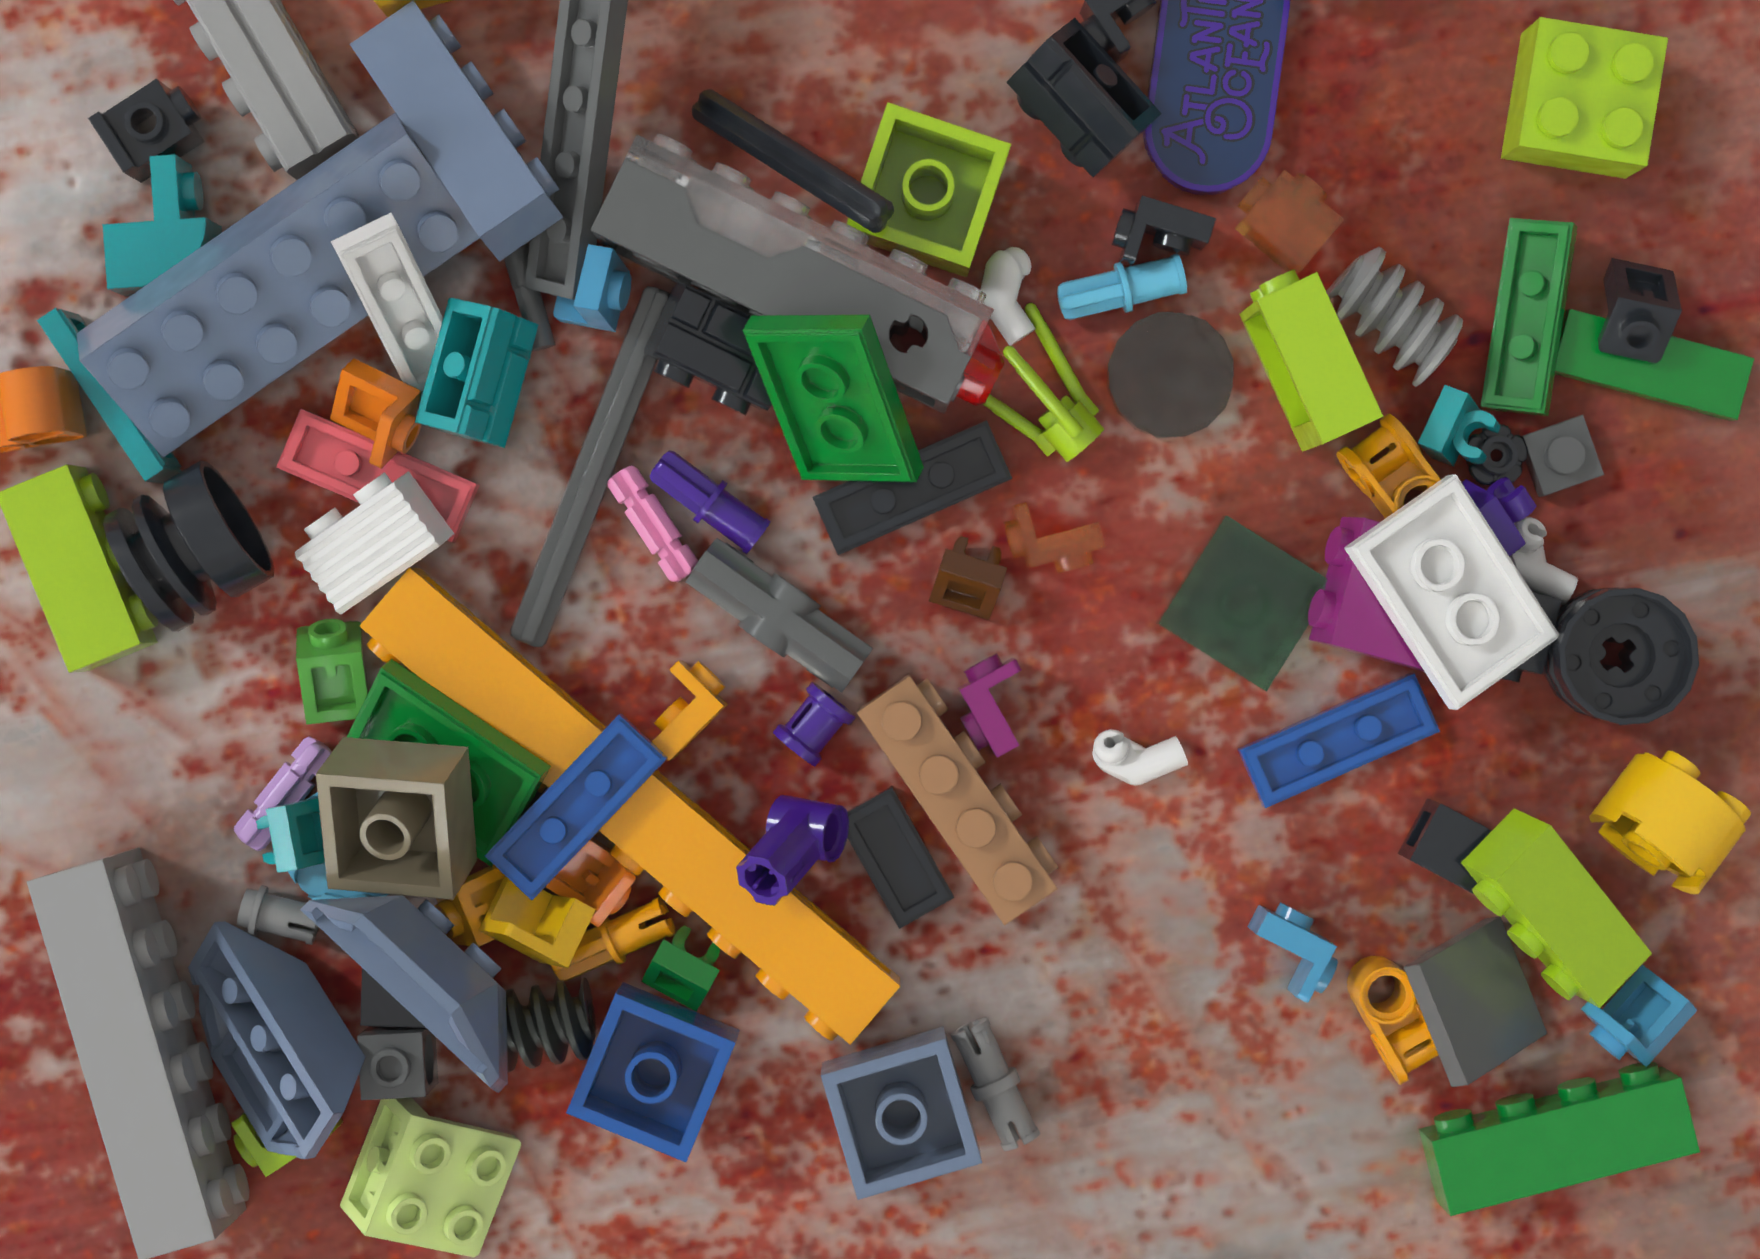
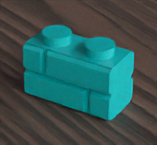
M449 298L415 423L462 438L505 448L539 324L517 317L499 308Z

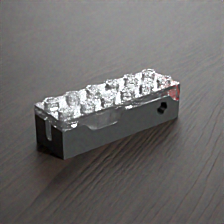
M657 134L654 141L651 142L636 135L591 227L592 233L603 247L613 248L618 255L675 283L687 284L750 316L870 314L898 392L945 414L950 402H954L956 397L975 406L986 403L1005 364L991 327L988 325L994 309L984 304L987 294L956 278H951L948 286L927 277L925 272L928 266L902 251L893 249L888 258L869 248V245L866 244L869 237L866 234L843 222L834 220L829 229L812 220L808 215L810 211L808 206L786 194L775 191L770 200L754 192L755 190L749 186L752 181L749 177L729 166L716 162L712 171L698 165L690 157L693 152L691 149L672 138ZM909 328L917 330L925 339L926 344L923 348L912 345L907 353H903L894 348L890 342V338L894 333L904 336Z

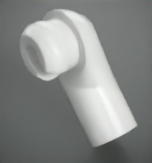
M1526 517L1514 523L1526 544L1511 555L1510 559L1530 590L1542 595L1562 599L1561 605H1565L1576 588L1578 578L1547 563L1543 546V537L1547 535V531L1539 520Z
M1109 729L1098 734L1093 745V759L1099 768L1134 786L1144 784L1188 765L1183 748L1176 736L1145 748L1124 737L1122 732Z

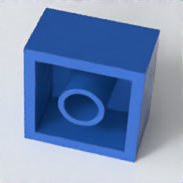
M623 982L614 995L566 1114L687 1162L736 1044L740 1030Z

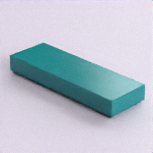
M54 308L39 318L37 322L144 481L164 484V481L180 473L182 466L174 454L171 452L162 457L80 362L77 333L87 326L81 316L63 309Z

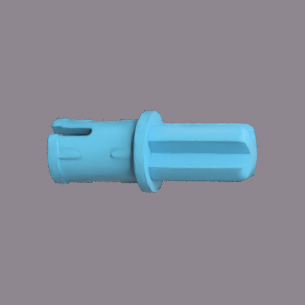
M1173 254L1168 258L1125 268L1121 262L1115 263L1113 271L1061 283L1057 288V295L1064 318L1072 320L1118 308H1123L1125 313L1132 312L1134 304L1187 293V281L1179 254Z

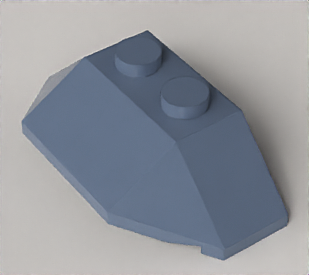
M403 895L309 900L300 909L491 1089L499 1093L508 1084L506 991L493 979L501 968L476 944L472 943L463 952L449 939L446 934L455 925L427 899L418 908Z
M226 921L214 922L188 966L192 985H199V1012L210 1055L267 1151L296 1156L300 1159L315 1158L345 1111L365 1060V1055L305 962Z

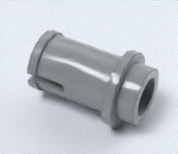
M261 885L258 891L246 889L238 913L237 926L248 928V933L253 936L258 931L313 945L319 927L300 910L307 902L269 894L268 886Z

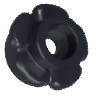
M1500 424L1501 428L1498 433L1482 428L1480 434H1473L1468 439L1470 446L1481 449L1487 456L1483 464H1474L1466 461L1472 478L1486 486L1505 476L1512 483L1516 481L1522 474L1521 464L1526 461L1528 456L1523 438L1520 435L1510 433V428L1503 424ZM1494 449L1499 450L1502 454L1498 462L1493 461L1490 456Z

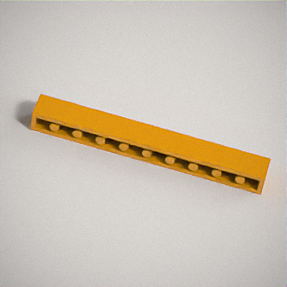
M409 567L359 626L372 637L366 644L367 647L382 661L387 663L393 659L398 664L403 663L419 678L550 765L551 768L538 789L539 793H542L546 787L549 788L606 728L602 722L421 568ZM658 770L646 780L599 830L615 844L610 853L621 865L637 876L643 870H646L659 881L663 887L658 894L668 905L684 917H688L692 911L700 916L712 927L707 936L714 944L734 959L742 952L761 968L756 973V978L778 998L785 1000L791 994L809 1009L804 1015L805 1020L826 1039L833 1041L839 1035L851 1045L900 988V977L795 887L788 895L783 896L775 906L755 902L753 896L739 885L736 866L750 852V849Z

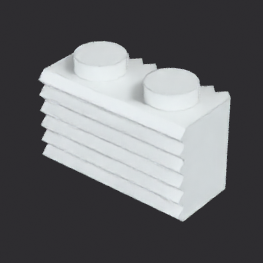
M409 471L394 482L384 472L353 494L360 504L353 511L342 517L335 507L304 529L311 540L295 551L296 559L303 563L304 569L311 574L312 580L318 583L320 591L326 594L327 601L334 604L335 611L339 614L349 610L441 546L455 534Z

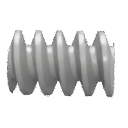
M1377 247L1355 259L1326 292L1329 299L1337 295L1342 298L1337 311L1340 321L1356 312L1362 315L1355 331L1359 338L1375 329L1381 332L1374 348L1377 354L1395 345L1400 349L1393 365L1394 369L1399 371L1414 362L1419 365L1412 382L1417 387L1434 372L1451 352L1458 341L1457 338L1463 325V319L1454 314L1438 322L1444 302L1436 297L1419 306L1418 304L1425 286L1417 280L1400 289L1399 286L1406 269L1402 265L1396 264L1380 272L1386 251L1381 247Z

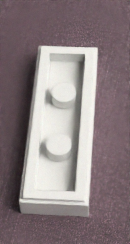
M389 213L331 241L402 382L423 391L443 317L392 213Z

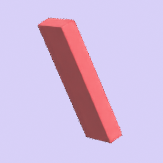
M303 409L300 410L276 468L356 502L358 501L353 494L384 472L394 482L409 471L455 533L447 541L456 542L480 486L479 484L399 451L380 469L369 463L374 444L373 440Z

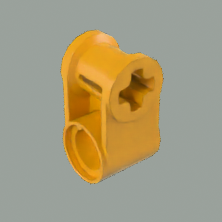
M1386 414L1380 419V428L1352 449L1344 446L1336 452L1337 458L1348 476L1371 499L1384 518H1387L1404 506L1403 501L1410 490L1424 492L1441 480L1423 457L1419 446L1408 430L1391 414ZM1385 447L1389 448V452L1375 463H1370V459Z
M1369 956L1358 961L1352 967L1347 978L1349 996L1371 1033V1040L1394 1079L1401 1085L1409 1080V1072L1437 1057L1439 1054L1406 972L1393 961L1383 956ZM1384 975L1393 976L1395 986L1392 995L1384 1002L1370 1003L1368 990L1372 982Z

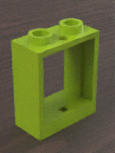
M1295 269L1259 285V289L1250 293L1253 303L1239 315L1302 452L1323 445L1384 417L1318 272L1299 280Z

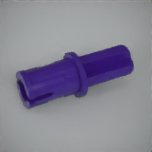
M669 450L651 471L649 477L653 483L696 514L693 521L698 524L703 519L739 546L745 554L752 549L770 524L768 519L762 518L726 491L724 488L728 483L722 480L718 485L675 451Z

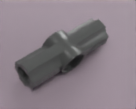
M718 538L705 551L686 580L687 584L740 621L738 625L755 639L784 658L786 655H789L806 667L807 671L841 693L873 650L871 646L819 610L821 605L776 573L773 576L769 575L755 565L751 559Z

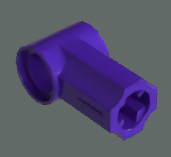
M781 795L776 798L767 816L766 834L736 866L739 885L753 896L755 902L775 906L783 896L788 895L817 860L834 862L840 857L847 842L849 832L847 810L842 805L794 796Z

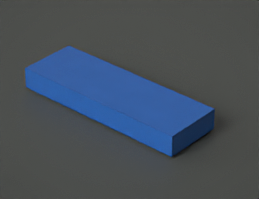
M1408 673L1240 747L1237 750L1262 807L1267 808L1436 734L1440 730L1415 673Z
M619 714L491 848L485 857L526 896L533 900L668 757L624 715Z

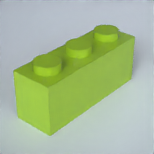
M66 464L0 491V507L69 673L93 670L158 643L152 629L158 626V619L144 605L126 581L107 541L103 522L106 516L104 510L110 507L107 492L95 473L89 474L86 467Z
M1514 808L1461 862L1477 882L1472 888L1474 895L1494 914L1500 917L1502 915L1505 916L1512 925L1507 931L1510 939L1527 955L1534 959L1538 957L1546 966L1541 972V976L1553 990L1567 1000H1571L1577 995L1596 1007L1601 1008L1652 954L1553 827L1537 818Z

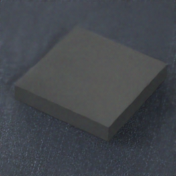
M1500 916L1481 920L1404 966L1451 1087L1471 1084L1548 1034Z

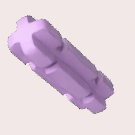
M310 736L302 740L291 754L295 761L292 764L288 762L283 764L254 801L258 806L256 810L248 809L234 826V832L243 843L258 851L267 847L271 842L269 828L257 829L256 821L267 815L266 809L303 801L315 786L311 780L332 753L324 743Z

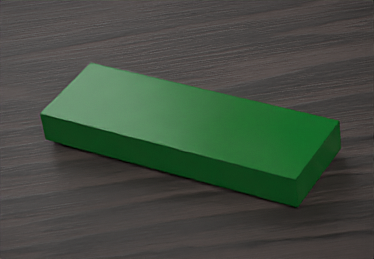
M1509 219L1481 407L1485 410L1549 416L1578 228L1573 222Z
M1568 309L1564 312L1556 375L1728 421L1738 420L1754 358L1671 336L1663 357L1658 363L1604 353L1599 350L1598 337L1606 318L1573 309Z

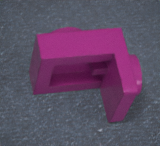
M996 653L964 671L969 682L958 688L971 711L960 717L973 743L978 751L989 745L997 758L1018 747L1019 743L991 695L989 688L1022 670L1015 658L1002 663Z

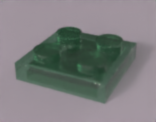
M1225 515L1221 518L1156 624L1262 691L1267 692L1309 625L1308 612L1312 598L1319 589L1325 590L1327 578Z

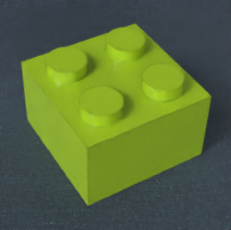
M1539 17L1521 33L1501 159L1623 179L1647 167L1668 38Z
M887 102L860 183L891 201L894 206V213L887 221L885 229L878 233H873L848 218L846 224L847 237L967 277L1011 144Z

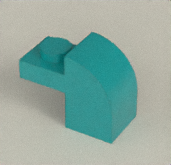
M175 154L149 156L154 221L102 224L108 290L125 297L131 296L222 233V226L206 217L196 218L195 211L202 210L204 205L202 180L197 171L192 172V165Z

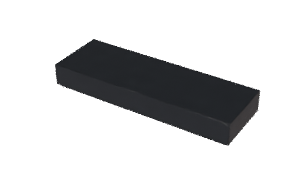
M987 420L918 450L924 468L917 482L847 481L813 496L812 498L837 555H841L1011 480L1012 476Z

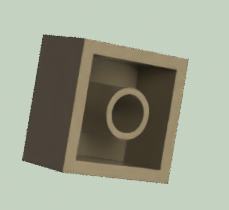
M343 737L316 773L328 889L454 900L477 861L469 748L464 746Z

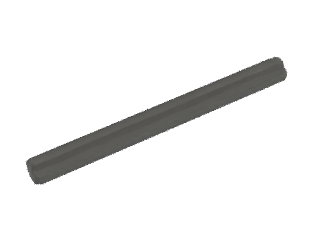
M647 286L641 294L511 626L510 635L520 642L534 647H543L548 640L608 487L607 481L613 474L657 362V359L644 354V348L661 317V312L670 295L667 291Z

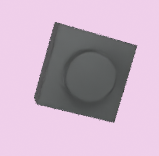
M1583 415L1521 436L1528 452L1525 462L1538 497L1546 496L1604 475Z

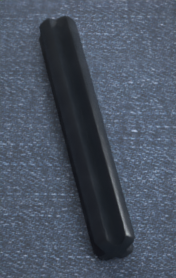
M707 89L702 91L698 102L692 106V116L695 120L873 233L881 232L885 229L887 221L893 216L894 206L891 201L714 90Z

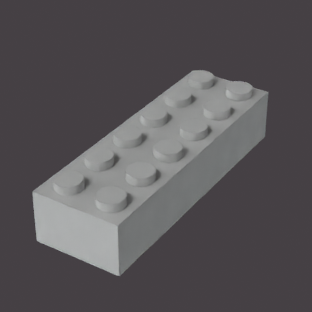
M140 847L27 881L138 1259H150L216 1239L247 1209L245 1201L249 1199V1185L240 1164L233 1165L227 1140L231 1138L229 1116L222 1103L215 1104L209 1079L213 1077L212 1059L205 1043H197L190 1019L195 1016L194 998L188 984L185 981L179 982L172 959V957L177 955L176 937L170 923L167 920L161 921L154 898V896L159 894V881L152 862L149 859L143 860Z

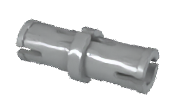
M985 1017L973 1021L974 1027L971 1028L979 1047L971 1034L968 1024L956 1029L950 1035L953 1041L956 1042L975 1083L970 1089L975 1100L983 1101L1000 1138L1002 1149L1009 1151L1018 1148L1016 1141L1019 1140L1012 1122H1014L1024 1145L1036 1139L1040 1135V1131L1035 1126L1017 1088V1084L1020 1082L1018 1072L1015 1067L1008 1068L989 1026L990 1022Z

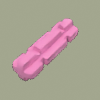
M631 465L614 474L607 481L608 488L619 504L625 503L628 509L625 511V514L652 554L657 553L661 558L658 564L667 578L672 582H679L689 576L698 560L688 544L682 545L679 541L682 535L655 494L649 495L646 491L649 485L638 468Z

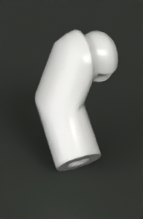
M1010 247L1004 251L999 250L990 257L985 266L979 294L982 307L1009 346L1014 345L1036 329L1017 302L1022 279L1031 272L1029 256L1018 247Z

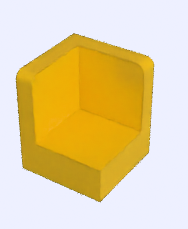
M505 876L481 923L479 931L539 963L568 968L596 909L576 898L555 896L544 890L531 900Z

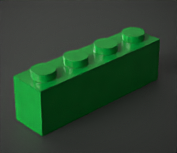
M1651 1062L1647 1067L1642 1063H1635L1619 1069V1078L1596 1083L1595 1079L1590 1077L1572 1079L1557 1086L1558 1093L1537 1099H1534L1533 1094L1530 1093L1514 1094L1497 1100L1495 1102L1497 1109L1472 1115L1470 1109H1457L1435 1116V1125L1419 1128V1133L1437 1202L1450 1216L1700 1153L1682 1078L1663 1066L1658 1067L1656 1062Z

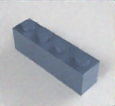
M412 0L350 43V46L479 238L499 262L563 218L550 198L552 194L560 190L538 157H535L528 163L525 162L516 148L525 143L526 139L504 108L495 115L492 114L484 100L493 95V91L472 61L461 68L452 53L462 46L439 14L428 21L414 0Z

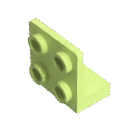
M413 1098L381 1099L340 1207L364 1236L476 1257L483 1246L520 1150L521 1142L511 1134L429 1116Z

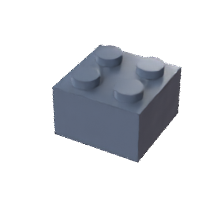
M944 1026L822 1062L821 1079L857 1200L982 1164L980 1147Z

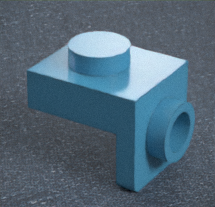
M588 244L575 300L557 296L553 315L559 322L616 332L620 312L626 308L630 297L631 275L613 248Z
M1282 902L1279 903L1275 912L1258 905L1247 927L1256 935L1302 957L1287 990L1296 998L1308 1003L1314 991L1320 994L1323 993L1331 982L1338 964V960L1332 957L1337 946L1327 938L1310 930L1315 920L1310 916Z
M1643 964L1603 1009L1589 1002H1586L1581 1008L1596 1025L1589 1035L1618 1060L1628 1052L1645 1067L1653 1061L1697 1011L1687 998Z

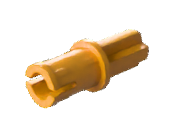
M660 897L654 898L652 902L610 920L607 917L599 927H593L585 931L569 967L551 965L553 972L561 981H568L613 960L620 965L626 961L627 954L667 936L675 935L676 930L672 918L665 919L649 927L646 926L647 921L669 912L664 901Z

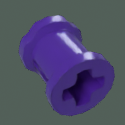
M811 682L806 688L809 696L785 725L779 724L773 731V734L798 756L815 767L821 760L820 752L843 724L851 725L856 716L816 683Z

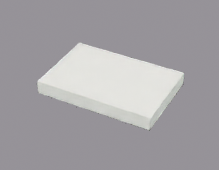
M1456 474L1445 476L1344 547L1449 709L1458 710L1559 637L1558 631Z

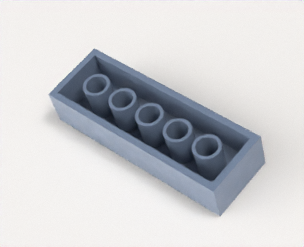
M393 113L77 333L79 360L160 455L165 457L368 316L331 241L392 213L424 277L478 240L479 236L397 114Z

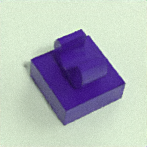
M1506 476L1495 481L1487 490L1482 489L1467 479L1461 482L1509 557L1523 547L1526 542L1514 523L1526 518L1536 508V504L1526 488L1520 485L1515 489L1510 479Z

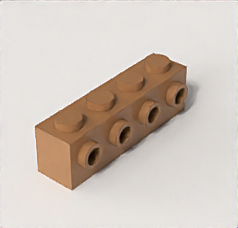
M908 674L857 710V714L1005 926L1058 889L1049 874L1059 867L1037 836L1026 843L1012 822L1022 816V814L1001 783L992 790H989L976 769L986 762L967 734L963 731L953 738L939 717L949 709L928 678L916 685L910 674Z

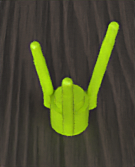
M1028 303L1025 306V312L1035 326L1038 338L1073 401L1067 395L1058 399L1013 346H1006L1003 350V355L1048 409L1038 419L1045 429H1040L991 394H989L986 403L983 405L1030 438L1047 457L1057 450L1065 461L1068 462L1104 431L1103 426L1094 417L1100 410L1085 394L1037 306L1034 303Z

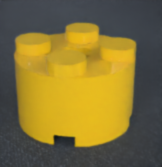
M1668 750L1662 759L1646 752L1644 754H1636L1589 816L1590 821L1605 822L1599 829V834L1611 846L1641 869L1655 876L1659 869L1668 870L1678 876L1671 885L1672 887L1689 894H1699L1745 832L1744 824L1750 817L1751 812L1741 801L1723 791H1718L1715 794L1696 780L1701 772L1692 762L1678 753Z

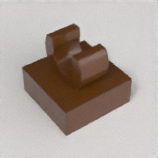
M961 536L955 542L953 550L945 549L929 602L989 620L1001 591L1007 567L999 565L1001 550L995 546H992L987 561L966 555L965 550L968 538Z

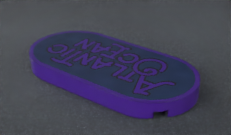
M1160 0L1147 97L1162 114L1143 131V140L1151 161L1154 162L1156 168L1163 174L1162 176L1174 187L1196 195L1221 194L1245 182L1264 161L1269 151L1273 134L1290 0Z

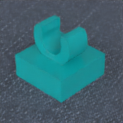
M1444 385L1418 444L1430 458L1453 467L1459 454L1470 463L1483 464L1487 456L1481 449L1468 444L1469 435L1478 428H1486L1491 432L1498 433L1501 425L1493 415L1480 410L1468 393Z
M318 798L266 809L267 815L256 821L257 829L269 828L273 851L262 854L263 862L276 864L277 873L299 870L325 863Z

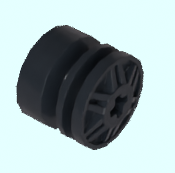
M200 460L164 481L163 493L169 513L150 496L140 495L133 499L132 512L126 508H118L107 514L104 518L103 526L106 538L123 576L150 612L171 631H181L193 624L194 611L200 615H208L216 610L217 601L211 579L230 597H239L274 577L275 568L270 552L253 519L232 487L206 461Z
M1640 588L1591 589L1568 600L1559 609L1555 625L1559 637L1550 644L1543 673L1554 694L1575 712L1619 725L1649 723L1673 711L1690 692L1699 667L1697 636L1685 613L1663 595ZM1604 641L1623 644L1624 648L1617 654L1622 662L1619 667L1602 665L1600 663V660L1607 654L1602 646Z

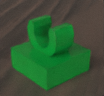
M683 926L675 933L671 943L663 939L641 982L697 1012L720 971L713 966L720 954V948L712 943L706 954L702 957H695L686 952L684 943L691 929Z

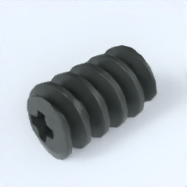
M582 977L578 997L570 995L564 981H557L554 999L548 1002L539 985L531 987L528 1005L523 1006L520 1004L513 989L506 990L507 1072L515 1069L518 1054H520L528 1068H537L541 1063L544 1049L551 1062L562 1064L566 1059L569 1044L578 1059L586 1060L589 1058L595 1039L596 1025L591 989L586 977Z

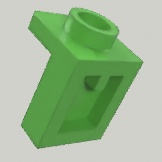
M324 619L310 626H303L297 629L296 662L306 725L356 719L369 693L363 655L362 628L359 627L361 622Z

